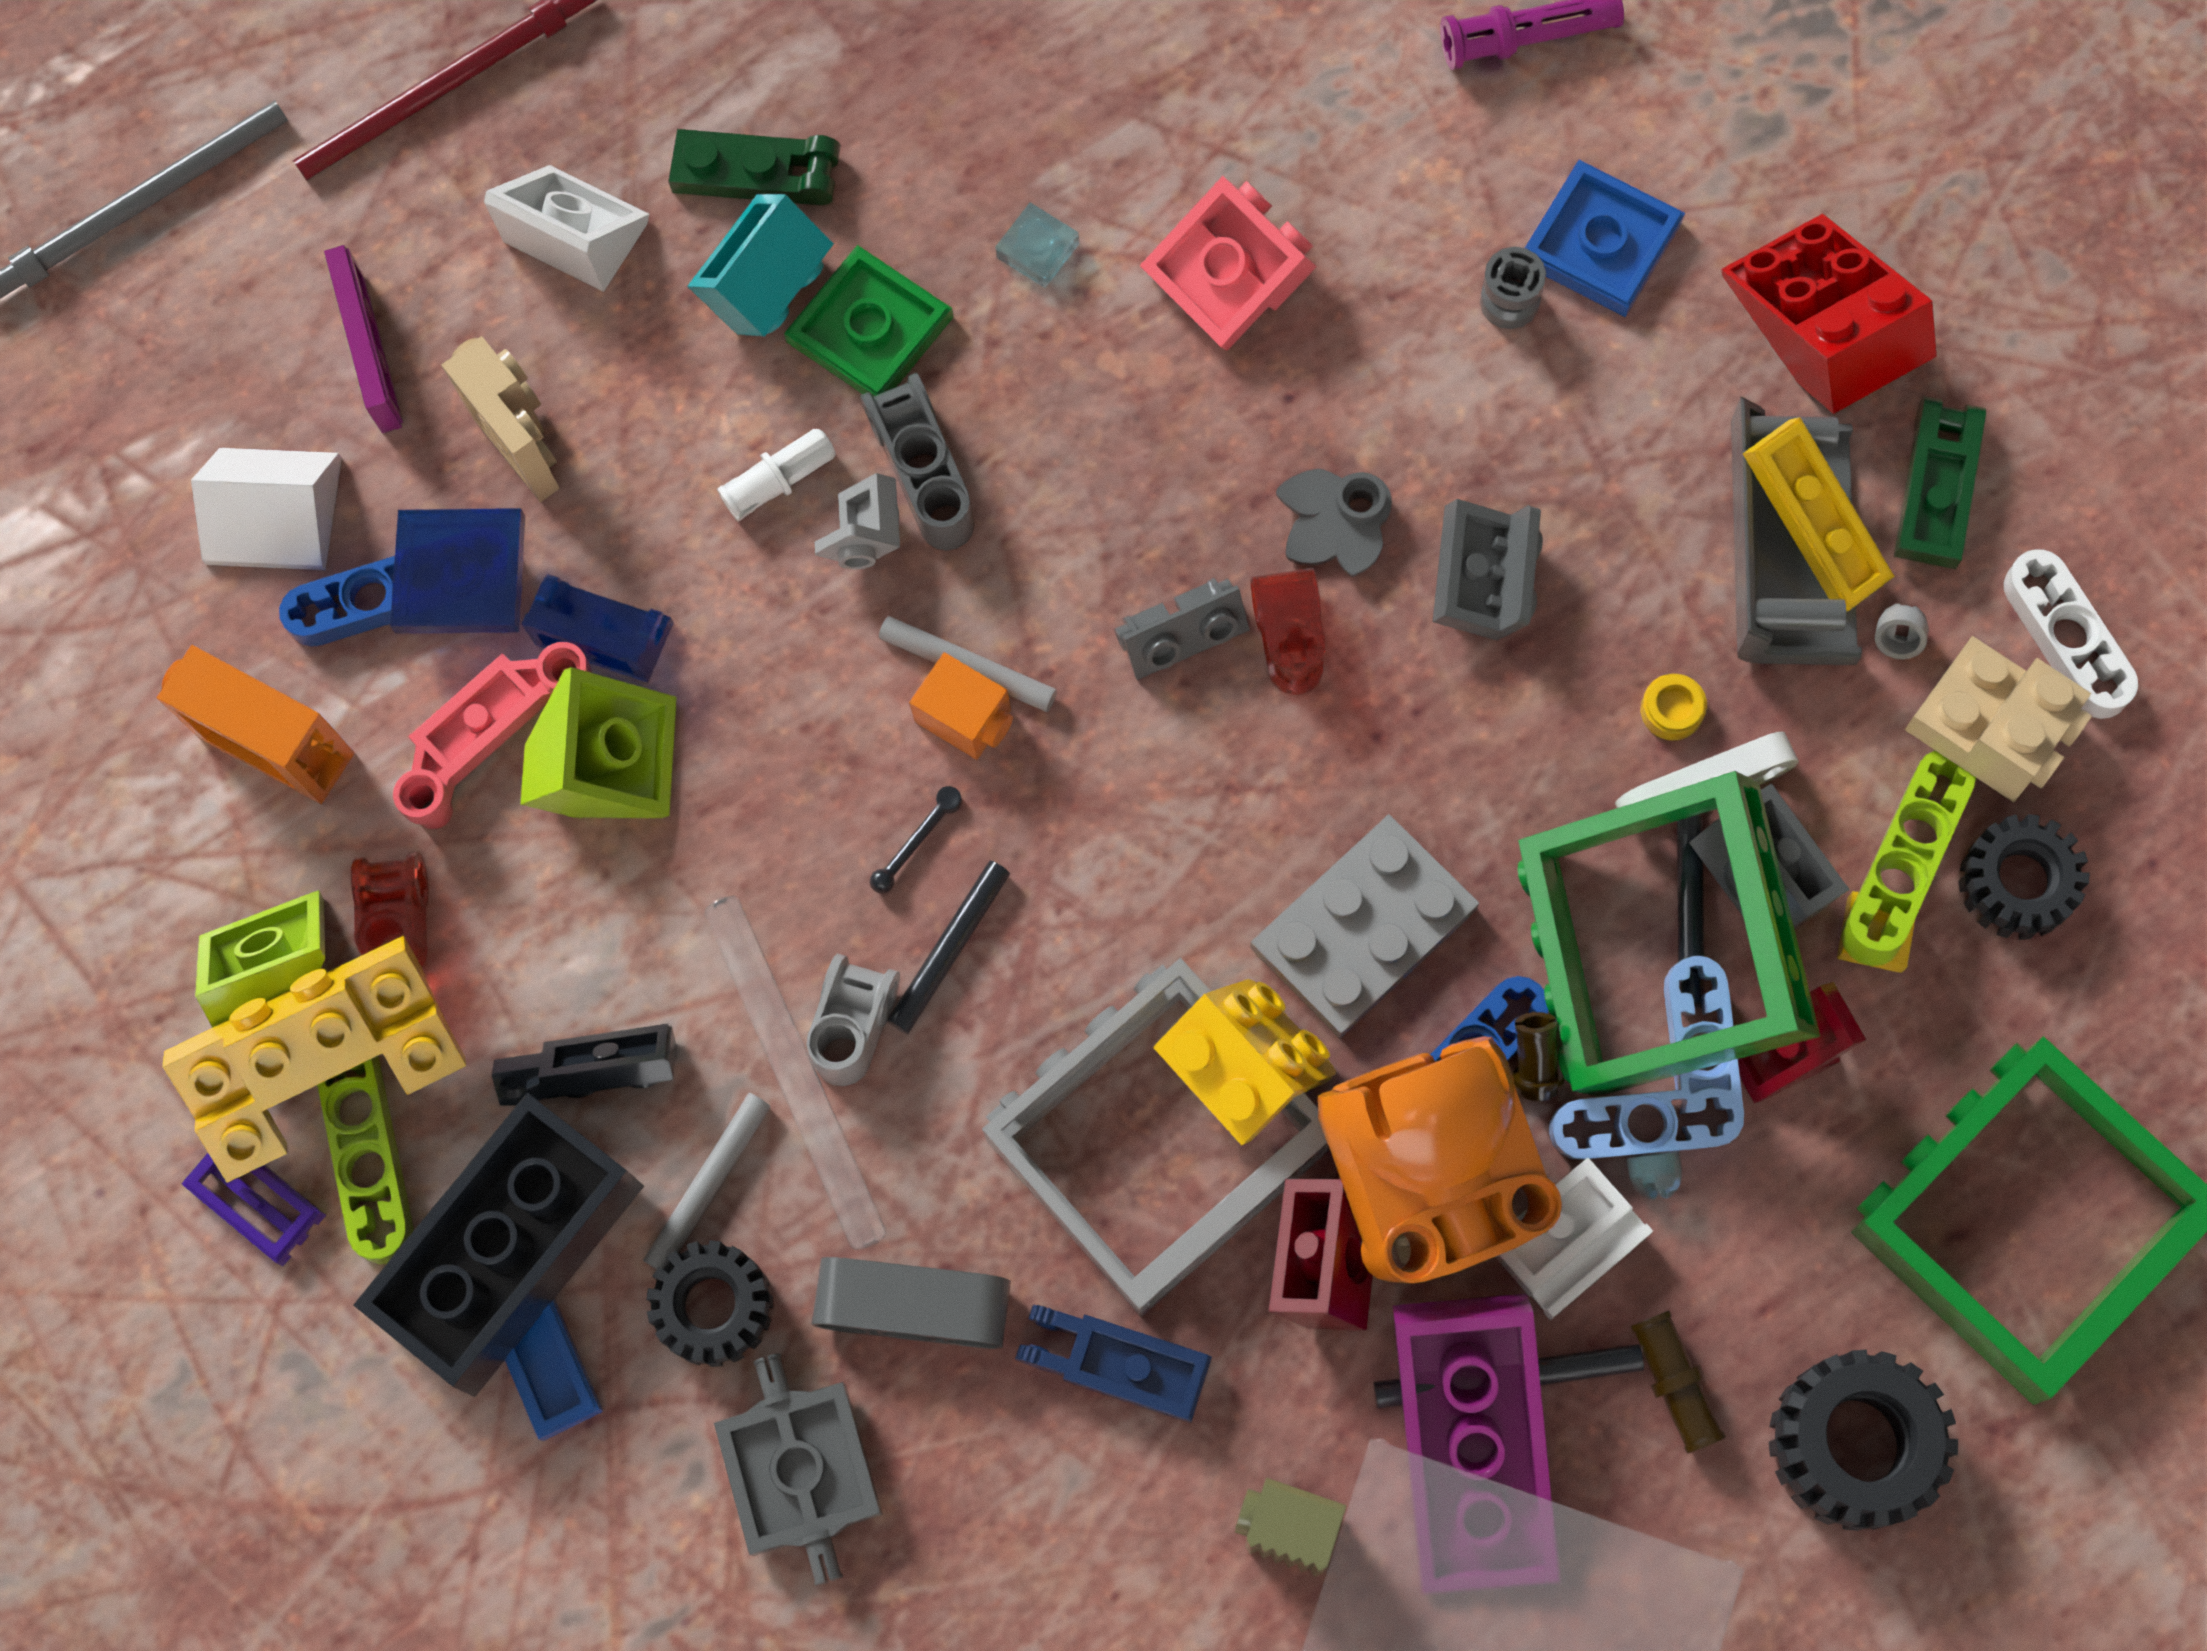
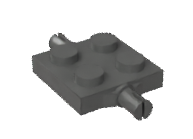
M777 1353L767 1356L774 1382L772 1381L767 1360L762 1357L753 1361L754 1366H756L764 1400L758 1402L746 1413L715 1422L714 1426L749 1555L756 1556L784 1546L805 1547L815 1580L814 1584L818 1586L829 1583L822 1556L829 1580L835 1581L843 1578L831 1538L836 1537L849 1525L881 1516L883 1513L846 1384L840 1382L812 1392L790 1391L781 1360L782 1355Z

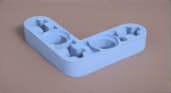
M1692 956L1679 961L1669 970L1664 981V997L1670 1044L1689 1039L1697 1033H1711L1733 1026L1728 980L1725 971L1717 962L1708 957ZM1690 968L1697 969L1700 979L1711 980L1712 991L1703 994L1701 998L1702 1012L1705 1015L1716 1011L1718 1023L1702 1021L1685 1028L1683 1027L1681 1015L1692 1016L1695 1014L1692 994L1681 993L1679 989V982L1690 977ZM1738 1059L1718 1064L1709 1071L1695 1070L1674 1076L1676 1090L1579 1099L1563 1104L1554 1112L1549 1123V1136L1552 1145L1560 1154L1570 1159L1585 1160L1586 1158L1595 1159L1712 1148L1728 1144L1739 1135L1744 1124ZM1707 1098L1713 1099L1716 1109L1727 1111L1728 1122L1718 1125L1717 1136H1710V1130L1706 1125H1692L1681 1127L1686 1141H1676L1678 1118L1671 1103L1672 1100L1682 1101L1680 1114L1705 1110ZM1638 1105H1651L1663 1117V1131L1654 1142H1641L1635 1139L1629 1131L1628 1117L1631 1111ZM1615 1106L1617 1108L1614 1129L1621 1144L1620 1147L1612 1148L1609 1146L1612 1133L1588 1137L1586 1141L1587 1148L1585 1149L1578 1148L1575 1138L1564 1137L1563 1125L1573 1122L1574 1111H1582L1584 1120L1591 1123L1610 1120L1605 1107Z

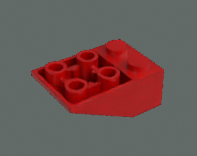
M1823 213L1721 269L1723 278L1796 382L1832 414L1839 412L1937 357L1933 301Z

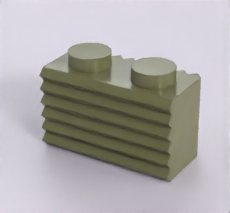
M1266 1477L1261 1493L1248 1488L1235 1527V1533L1247 1537L1245 1546L1249 1555L1259 1551L1262 1559L1271 1555L1275 1564L1282 1560L1285 1561L1288 1568L1297 1564L1301 1573L1310 1569L1313 1576L1316 1577L1322 1574L1328 1567L1347 1505Z

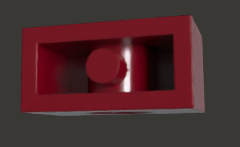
M1285 1179L1269 1312L1307 1329L1367 1331L1373 1275L1368 1272L1362 1262V1238L1341 1179Z

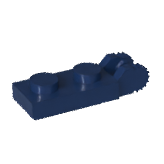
M1035 1304L1032 1306L1028 1319L1036 1323L1038 1327L1077 1337L1069 1359L1052 1354L1049 1350L1030 1344L1026 1346L1020 1344L1015 1357L1017 1361L1064 1376L1063 1380L1065 1382L1192 1423L1212 1356L1085 1314L1083 1319L1044 1306Z

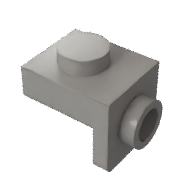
M876 473L839 493L840 529L814 542L816 556L838 561L840 567L853 570L869 568L876 563V559L900 548L896 478Z

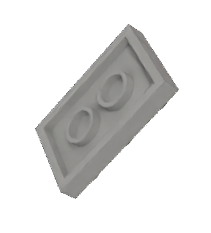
M1388 814L1251 941L1250 948L1341 1039L1475 913L1480 903Z

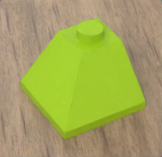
M570 667L565 669L525 743L520 805L573 818H665L669 816L677 697Z
M320 890L199 936L195 997L212 1028L229 1020L230 1015L241 1005L257 998H264L267 1002L290 991L291 985L301 976L321 969L325 960L324 898Z

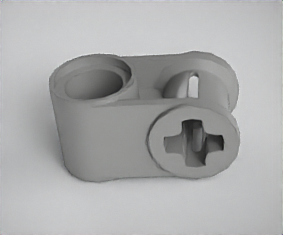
M838 953L834 956L824 979L820 1002L808 1032L806 1043L812 1063L824 1081L835 1086H848L855 1084L865 1076L870 1067L881 1031L892 1012L899 988L900 972L888 969L883 974L849 964L847 956ZM845 1038L856 1043L854 1052L844 1061L830 1062L823 1058L826 1046L833 1040Z

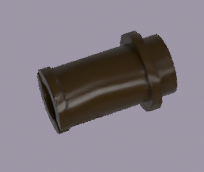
M1525 1013L1515 1020L1518 1067L1513 1071L1512 1075L1514 1085L1520 1089V1094L1525 1099L1532 1101L1549 1100L1558 1095L1559 1087L1565 1082V1078L1558 1065L1557 1021L1555 1016L1548 1013Z

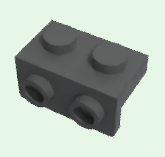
M1460 499L1445 505L1432 622L1497 641L1528 626L1537 605V593L1534 589L1536 560L1540 555L1543 545V536L1539 531L1541 516L1539 508L1527 505L1510 515Z

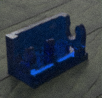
M547 574L538 589L529 612L525 614L521 624L536 646L546 648L557 642H569L582 650L590 664L649 683L674 622L670 616L664 615L661 611L652 608L649 611H645L570 586L568 582L560 580L559 577Z

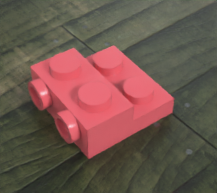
M1222 176L1141 263L1140 267L1221 348L1228 351L1268 307L1276 311L1317 266L1306 256L1313 248V245L1288 221L1278 229L1265 216L1272 205L1249 182L1246 181L1238 189Z

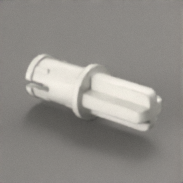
M813 429L771 457L767 452L761 454L762 461L739 477L717 488V491L736 521L739 522L745 516L755 511L756 508L781 493H784L786 496L791 494V485L835 457L834 447L822 430Z

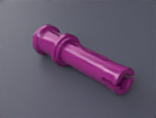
M1565 0L1512 12L1509 7L1497 5L1490 7L1488 14L1459 20L1454 15L1444 16L1440 23V36L1444 57L1450 70L1462 68L1464 61L1496 55L1499 60L1508 59L1512 54L1516 53L1517 47L1563 39L1611 27L1619 28L1624 24V7L1622 0ZM1583 15V16H1581V17H1576V18H1571V19H1567V20H1562V21H1557V22H1552V23L1543 24L1544 22H1549V21H1554V20H1558V19H1563V18H1568V17Z

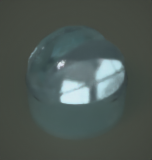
M1679 1151L1626 1158L1632 1186L1644 1198L1655 1200L1659 1192L1661 1197L1667 1199L1679 1188L1682 1181V1165Z

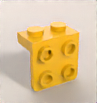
M1251 979L1203 994L1153 1047L1241 1146L1252 1141L1294 1097L1327 1083L1336 1074L1334 1066L1328 1060L1330 1057L1329 1051L1323 1042L1313 1033L1304 1029L1300 1030L1285 1014V1003L1276 991L1265 983H1256Z

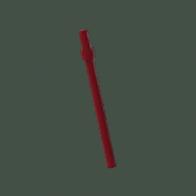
M540 0L528 7L529 15L295 158L293 162L307 181L539 36L544 35L548 39L566 28L565 20L598 0Z

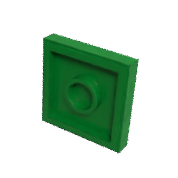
M857 245L784 332L786 343L861 394L869 392L872 396H876L896 388L954 318L952 307Z

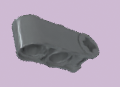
M918 373L909 375L906 384L876 396H872L869 392L860 395L874 435L879 445L883 446L925 541L932 547L945 551L958 549L966 544L973 534L975 525L969 494L937 424L932 404ZM927 454L935 457L933 463L924 468H913L907 465L917 455ZM943 506H952L959 510L955 517L946 521H938L930 517L933 511Z

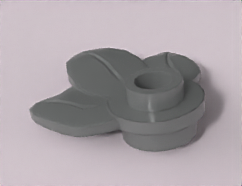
M1313 469L1291 477L1277 488L1276 496L1299 516L1290 531L1286 543V558L1289 561L1300 565L1315 566L1327 563L1337 557L1340 566L1351 577L1366 571L1377 561L1383 548L1380 527L1388 519L1392 506L1390 490L1380 478L1365 472H1357L1341 478L1324 469ZM1356 498H1364L1371 503L1372 507L1368 511L1361 513L1352 510L1349 503Z

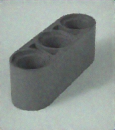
M823 1257L820 1261L811 1325L821 1329L975 1348L1001 1349L1003 1348L1011 1280L981 1273L850 1258Z

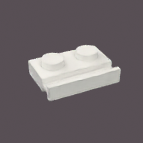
M1586 1158L1556 1184L1561 1195L1562 1208L1560 1217L1554 1227L1513 1250L1495 1256L1530 1297L1532 1296L1545 1311L1544 1314L1549 1320H1552L1653 1232L1647 1223L1644 1224L1632 1211L1633 1207L1589 1158ZM1525 1210L1517 1218L1519 1220H1522L1526 1215L1527 1210Z

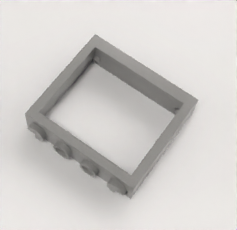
M1181 958L1168 969L1162 964L1151 975L1147 972L1133 989L1138 995L1119 1011L1114 1006H1110L1097 1015L1084 1031L1089 1036L1070 1053L1065 1048H1062L1047 1058L1035 1072L1039 1080L1021 1096L1016 1091H1012L999 1100L1000 1105L986 1116L990 1122L982 1128L986 1141L1140 1317L1146 1314L1284 1191L1285 1179H1298L1330 1151L1318 1119V1108L1305 1093L1294 1097L1281 1112L1300 1132L1137 1276H1134L1016 1142L1178 1000H1181L1190 1009L1203 994L1211 991Z

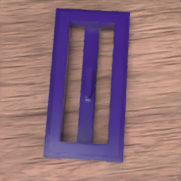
M207 1153L181 1184L275 1263L284 1266L292 1257L289 1254L296 1244L301 1246L309 1237L307 1231L313 1224L319 1225L326 1217V1214L268 1166L263 1165L251 1171V1173L301 1213L292 1222L239 1177L227 1183L209 1153ZM212 1173L284 1234L275 1243L203 1183L205 1179Z

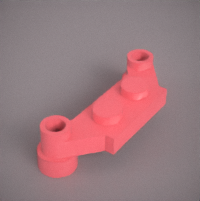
M557 642L546 647L538 659L510 661L502 653L408 737L416 746L412 770L398 779L393 790L395 806L405 818L427 829H439L445 826L453 814L451 800L455 786L545 707L563 671L573 667L591 672L590 663L582 650L569 642ZM433 800L430 806L422 809L428 801Z

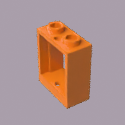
M192 644L183 658L176 660L168 668L162 680V690L156 697L199 739L322 805L355 754L320 713Z

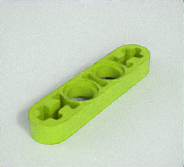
M1936 750L1926 754L1915 770L1844 923L1841 934L1843 947L1859 963L1869 966L1884 965L1892 961L1899 952L1910 932L1975 786V776ZM1938 774L1950 779L1948 789L1939 804L1928 800L1937 782ZM1914 819L1925 821L1935 830L1937 840L1926 844L1916 842L1905 832L1904 822ZM1887 869L1903 871L1912 879L1915 887L1914 891L1908 894H1899L1891 891L1882 882L1881 872ZM1878 909L1883 912L1890 913L1881 931L1880 940L1876 942L1866 936L1868 927Z
M376 1056L351 1068L358 1075L366 1072L365 1077L347 1078L346 1072H343L318 1084L317 1087L348 1241L351 1248L359 1256L377 1264H387L414 1231L379 1056ZM335 1078L342 1079L333 1084ZM354 1092L368 1093L372 1101V1110L369 1117L358 1125L349 1126L344 1124L339 1116L342 1101ZM367 1153H377L385 1163V1171L382 1178L371 1187L361 1188L356 1186L352 1179L354 1163L359 1157ZM391 1194L390 1202L379 1201ZM359 1201H377L382 1220L390 1225H396V1232L386 1236V1247L381 1249L376 1243L366 1240V1234L376 1230L374 1211L365 1205L358 1208Z

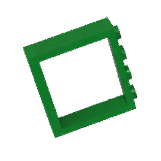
M1732 771L1518 840L1522 860L1518 863V877L1523 890L1531 898L1535 922L1531 924V937L1537 953L1545 962L1549 981L1544 988L1545 1002L1549 1013L1555 1016L1558 1022L1563 1045L1558 1050L1559 1066L1564 1078L1571 1084L1572 1091L1599 1097L1820 1037L1758 781L1737 771ZM1718 808L1767 1017L1603 1062L1559 858Z
M2044 1036L2027 1050L2016 1042L1990 1068L1989 1071L1998 1080L1982 1096L1972 1088L1945 1115L1953 1124L1949 1131L1938 1142L1927 1134L1903 1158L1900 1163L1909 1172L1893 1189L1883 1180L1856 1208L1865 1218L1850 1232L2032 1405L2051 1399L2207 1232V1184ZM2034 1075L2180 1207L2039 1358L2030 1352L1893 1223Z

